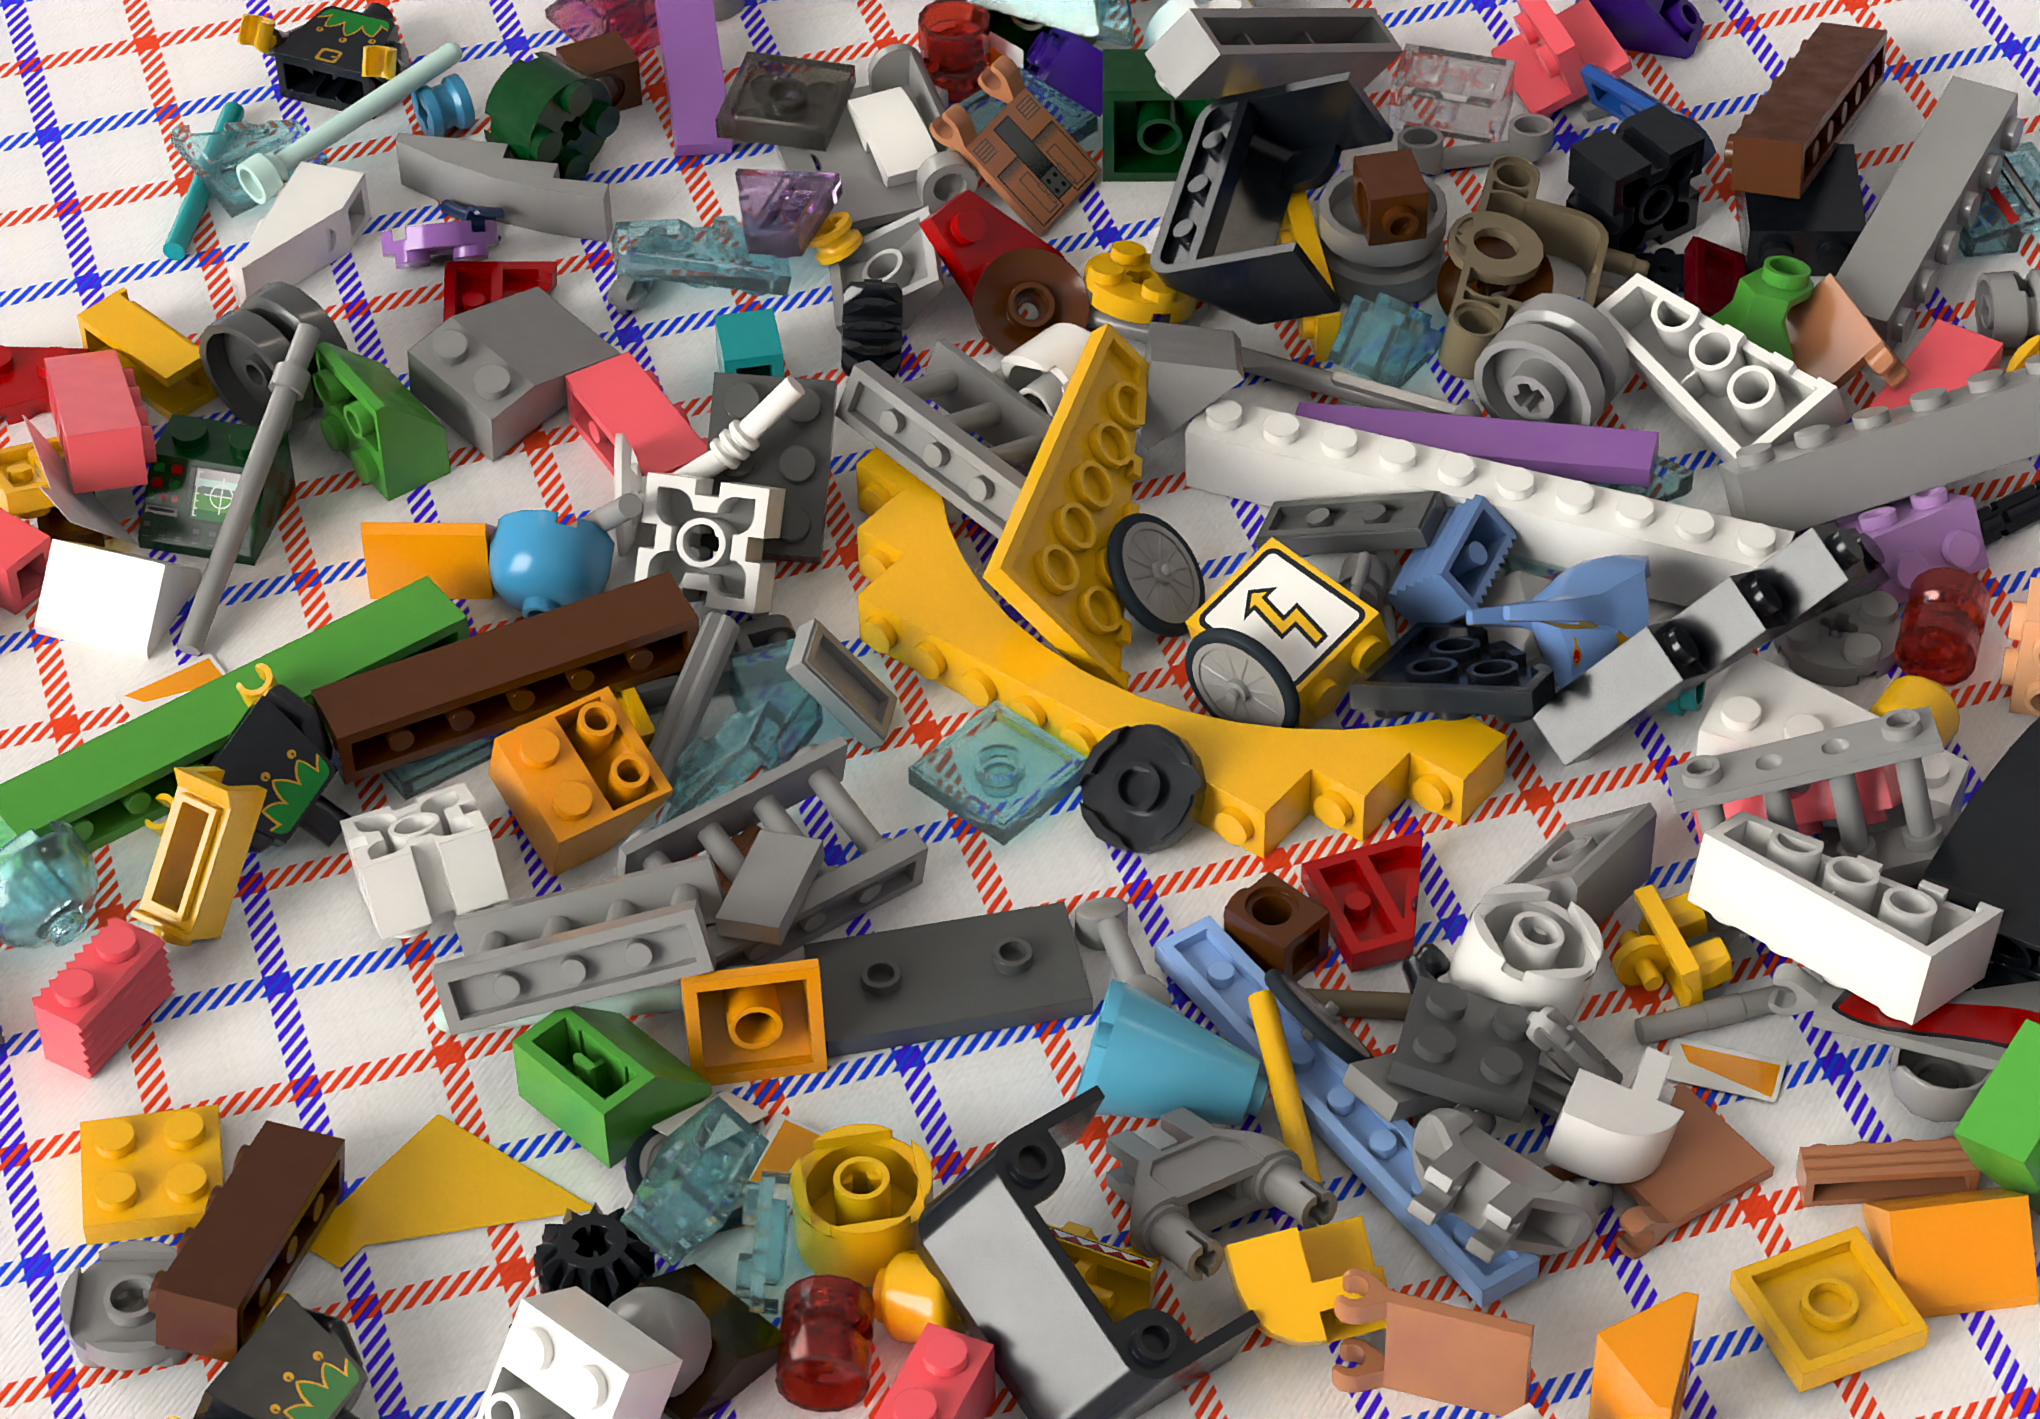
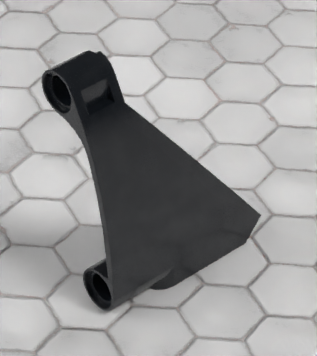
M2040 717L2016 740L1986 777L1945 837L1919 881L1920 883L1923 879L1949 889L1946 901L1969 910L1976 911L1980 901L2004 910L1990 960L2004 968L2040 980Z

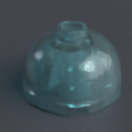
M60 820L49 822L56 832L49 833L41 838L31 828L0 848L1 943L19 949H36L47 946L52 942L55 946L60 947L73 941L87 927L88 921L85 917L94 905L99 888L97 868L85 842L67 822Z

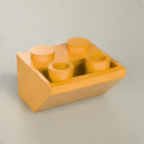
M609 686L494 739L488 775L551 877L609 851L670 798L673 793V788Z

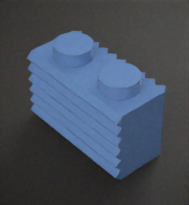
M1475 494L1473 500L1467 498L1464 504L1458 502L1455 508L1449 507L1447 512H1444L1429 547L1413 549L1389 592L1388 600L1412 626L1418 622L1454 623L1465 618L1467 610L1476 609L1478 605L1483 603L1482 597L1487 595L1486 589L1492 587L1491 581L1496 579L1495 573L1500 572L1499 566L1504 564V557L1509 556L1508 550L1513 548L1512 542L1517 540L1515 530L1484 496Z

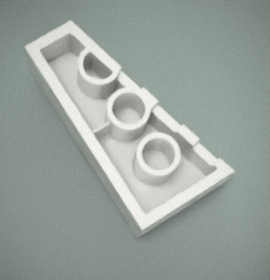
M1639 273L1635 274L1595 308L1610 320L1623 337L1630 358L1629 366L1723 462L1737 459L1736 452L1743 447L1757 443H1771L1775 447L1795 440L1794 433L1800 429L1820 424H1827L1834 428L1843 425L1850 419L1837 386L1821 377L1816 379L1798 369L1795 362L1777 352L1773 354L1747 340L1744 333L1727 323L1724 326L1702 314L1700 308Z
M1751 652L1732 664L1699 729L1696 756H1713L1879 718V716ZM1943 749L1944 752L1921 758L1933 819L1951 815L1955 824L1962 813L1970 762ZM1812 783L1789 788V792H1805ZM1903 802L1894 808L1887 809L1888 820L1866 825L1867 834L1868 832L1875 833L1905 826L1907 822ZM1837 818L1822 821L1824 825L1838 828Z
M1744 811L1737 813L1704 833L1687 900L1711 913L1718 922L1736 927L1765 943L1772 952L1780 956L1792 958L1817 972L1829 984L1847 989L1878 1006L1881 1012L1888 1017L1914 1025L1985 978L2004 910L1980 901L1976 911H1972L1946 901L1949 889L1922 879L1918 889H1914L1882 877L1880 875L1883 864L1860 855L1857 858L1850 856L1832 858L1822 854L1824 849L1823 841Z

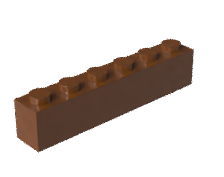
M1821 22L1810 38L1802 41L1799 52L1794 58L1790 57L1782 74L1773 78L1768 92L1765 95L1759 96L1756 107L1751 114L1744 115L1735 134L1731 133L1728 136L1724 152L1725 168L1732 169L1731 190L1794 199L1801 198L1883 84L1887 30Z
M667 571L311 690L313 706L318 710L333 745L331 760L346 785L529 723L609 686L614 694L682 671L699 632V618L670 572Z

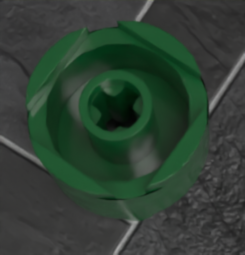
M536 52L534 54L538 58L527 63L521 59L517 60L501 74L488 96L485 114L491 117V133L484 129L486 141L508 144L510 159L558 163L561 179L582 181L589 171L590 163L601 150L606 138L611 136L617 129L620 121L619 110L612 106L610 94L601 82L551 53Z

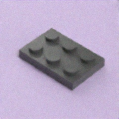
M714 372L707 452L711 450L710 442L714 438L720 439L719 434L724 429H729V424L733 420L742 421L786 377ZM794 378L801 384L805 394L758 439L760 446L755 451H750V456L746 460H740L741 464L737 469L727 468L711 478L714 479L712 495L720 494L721 482H739L786 489L780 538L764 539L762 560L822 564L837 383L833 380ZM713 528L711 534H702L700 538V546L709 548L710 556H713V551H718L719 538L715 536Z

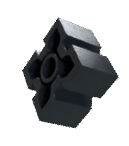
M1658 103L1624 119L1615 134L1606 128L1570 146L1568 183L1575 188L1566 200V207L1582 211L1600 221L1608 232V248L1635 256L1644 252V243L1651 239L1663 245L1695 229L1700 192L1690 185V180L1702 174L1705 137L1661 103Z

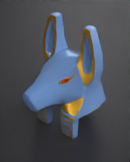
M1619 554L1583 561L1564 570L1533 599L1467 610L1466 624L1473 627L1526 628L1532 630L1544 660L1554 670V676L1561 690L1643 628L1649 626V604L1646 578L1651 577L1649 557Z

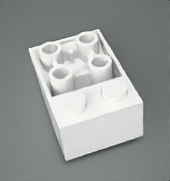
M577 1286L522 1298L476 1419H660L683 1360Z

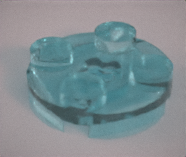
M763 1170L761 1182L746 1181L742 1224H745V1228H755L753 1254L739 1253L735 1296H738L740 1299L750 1300V1313L779 1315L781 1302L778 1299H767L769 1285L783 1286L790 1206H787V1200L777 1199V1188L791 1189V1172Z

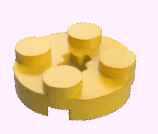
M1116 241L1112 244L1111 252L1098 254L1089 259L1085 265L1083 281L1087 291L1092 292L1091 305L1109 316L1124 321L1149 324V321H1152L1153 314H1171L1169 323H1179L1189 319L1195 313L1198 300L1167 287L1151 268V254L1146 253V248L1143 245L1133 241Z

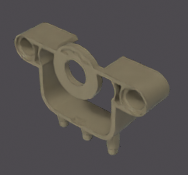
M1501 155L1493 159L1489 166L1476 212L1468 213L1457 219L1448 233L1447 252L1454 264L1462 271L1449 311L1438 353V361L1445 371L1461 379H1474L1475 362L1486 346L1499 331L1503 330L1509 319L1523 304V302L1503 296L1491 297L1474 292L1466 285L1475 282L1476 279L1485 283L1504 286L1523 283L1536 275L1542 264L1544 251L1545 254L1575 263L1582 269L1586 275V286L1582 301L1597 307L1618 290L1599 284L1602 270L1625 277L1634 276L1637 273L1646 277L1650 267L1648 261L1636 258L1633 254L1608 248V232L1604 225L1593 216L1579 210L1536 199L1540 172L1536 165L1521 156ZM1481 237H1496L1509 243L1516 251V255L1510 259H1494L1480 252L1475 246L1474 241Z

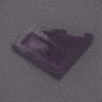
M738 168L735 176L739 190L738 197L748 253L773 255L777 258L802 257L843 194L839 173Z

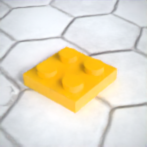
M218 1104L80 1122L83 1230L87 1245L184 1233L188 1227L196 1228L205 1214L211 1191L216 1185L223 1186L225 1184L222 1122Z
M1857 1226L1733 1270L1731 1273L1730 1291L1800 1393L1927 1346L1930 1328Z

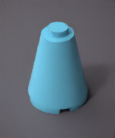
M1112 979L1097 1020L1086 1063L1083 1065L1074 1098L1098 1085L1105 1098L1095 1113L1097 1115L1161 1120V1115L1180 1107H1185L1210 1124L1234 1126L1241 1125L1245 1113L1255 1117L1258 1116L1268 1086V1078L1257 1074L1260 1065L1259 1059L1127 982L1123 983Z

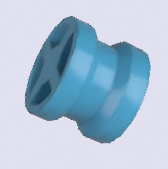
M454 73L445 76L439 85L433 87L425 84L411 93L414 112L425 136L442 137L446 129L457 127L464 130L475 125L473 103L464 81L458 74Z

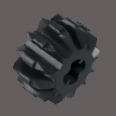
M864 279V282H849L843 290L841 368L847 376H850L854 364L867 360L872 361L893 378L901 369L903 295L897 283L882 282V279Z
M596 1202L589 1214L580 1216L567 1208L563 1224H545L542 1244L536 1246V1253L533 1259L535 1274L539 1276L541 1294L577 1286L607 1308L612 1302L636 1288L641 1281L653 1278V1274L656 1271L655 1255L651 1251L649 1234L645 1230L644 1224L638 1222L631 1223L624 1207L617 1209L609 1215H605Z

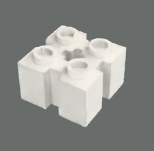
M648 472L642 522L657 524L655 544L651 547H639L634 582L669 571L689 603L698 602L699 593L702 590L707 591L705 607L753 614L770 612L776 563L761 561L764 539L780 538L786 489L739 482H721L720 494L712 495L714 479L672 473ZM713 528L715 536L719 538L718 551H713V558L710 559V549L700 546V538L702 534H711Z
M466 782L415 797L417 804L393 811L389 805L340 821L360 892L368 910H370L381 940L392 936L395 938L417 936L430 927L432 924L431 917L455 910L456 916L493 908L495 903L509 899L490 828L480 809H477L475 799Z

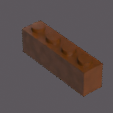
M266 1120L251 1145L244 1144L241 1146L236 1155L231 1175L223 1186L216 1185L211 1191L204 1216L196 1228L188 1227L185 1230L179 1243L177 1256L168 1270H160L154 1277L148 1296V1310L156 1313L157 1345L225 1362L231 1361L265 1321L344 1195L345 1139Z

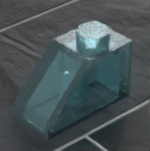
M795 638L732 653L729 656L732 700L764 773L789 761L800 749L809 744L823 724L822 705L785 671Z

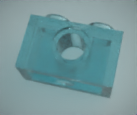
M717 1095L667 1136L620 1221L634 1232L643 1243L651 1247L671 1266H674L725 1225L765 1151L769 1140Z

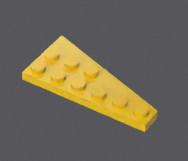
M1107 323L1091 332L983 578L1070 663L1101 680L1128 691L1129 673L1121 669L1122 648L1131 644L1132 623L1124 619L1125 606L1118 597L1110 578L1107 564V544L1114 526L1122 518L1139 513L1140 506L1132 502L1133 482L1142 477L1143 458L1135 454L1136 429L1145 425L1149 363Z

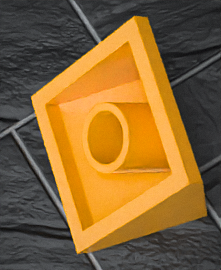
M361 522V539L370 599H380L428 576L449 599L493 600L495 588L489 575V552L493 529L497 530V526L487 523Z
M818 958L718 970L693 977H681L680 989L690 1068L709 1082L711 1086L828 1071Z
M2002 1187L1863 1202L1862 1213L1876 1254L1922 1318L2037 1305L2039 1292L2028 1195Z
M1683 1292L1597 1332L1588 1419L1680 1418L1688 1385L1699 1299L1698 1294Z

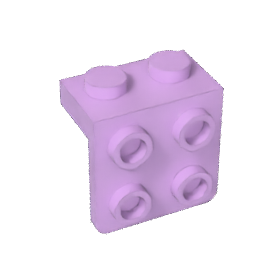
M1944 486L1823 523L1834 522L1838 529L1856 527L1860 534L1866 533L1876 542L1885 558V563L1882 567L1891 579L1874 591H1883L1891 594L1896 598L1898 604L1990 567L1974 497L1947 492Z

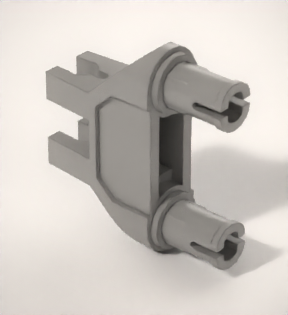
M1457 1104L1454 1109L1438 1108L1421 1118L1414 1132L1412 1159L1416 1176L1423 1191L1412 1198L1406 1211L1428 1226L1433 1225L1451 1212L1479 1230L1470 1237L1464 1249L1487 1264L1494 1261L1507 1250L1537 1255H1556L1571 1251L1591 1237L1597 1225V1216L1606 1212L1612 1204L1613 1191L1609 1183L1599 1182L1592 1187L1591 1185L1595 1180L1577 1175L1571 1182L1568 1180L1563 1182L1490 1136L1496 1125L1495 1115L1480 1110L1474 1112V1108Z
M1180 1107L1161 1115V1129L1177 1140V1143L1162 1148L1161 1151L1129 1129L1105 1139L1106 1152L1122 1164V1166L1106 1172V1185L1131 1206V1245L1145 1256H1163L1180 1268L1192 1281L1198 1282L1203 1280V1273L1207 1277L1214 1275L1223 1262V1246L1205 1234L1211 1230L1257 1210L1266 1211L1272 1207H1277L1287 1213L1306 1230L1317 1227V1224L1320 1226L1328 1224L1337 1211V1197L1330 1190L1324 1189L1302 1171L1299 1156L1283 1143L1260 1133L1216 1128L1185 1107Z

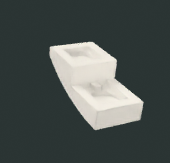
M902 87L848 100L847 108L866 153L872 152L885 187L890 188L916 181L917 172L921 164L927 158L936 154L937 150L918 111Z

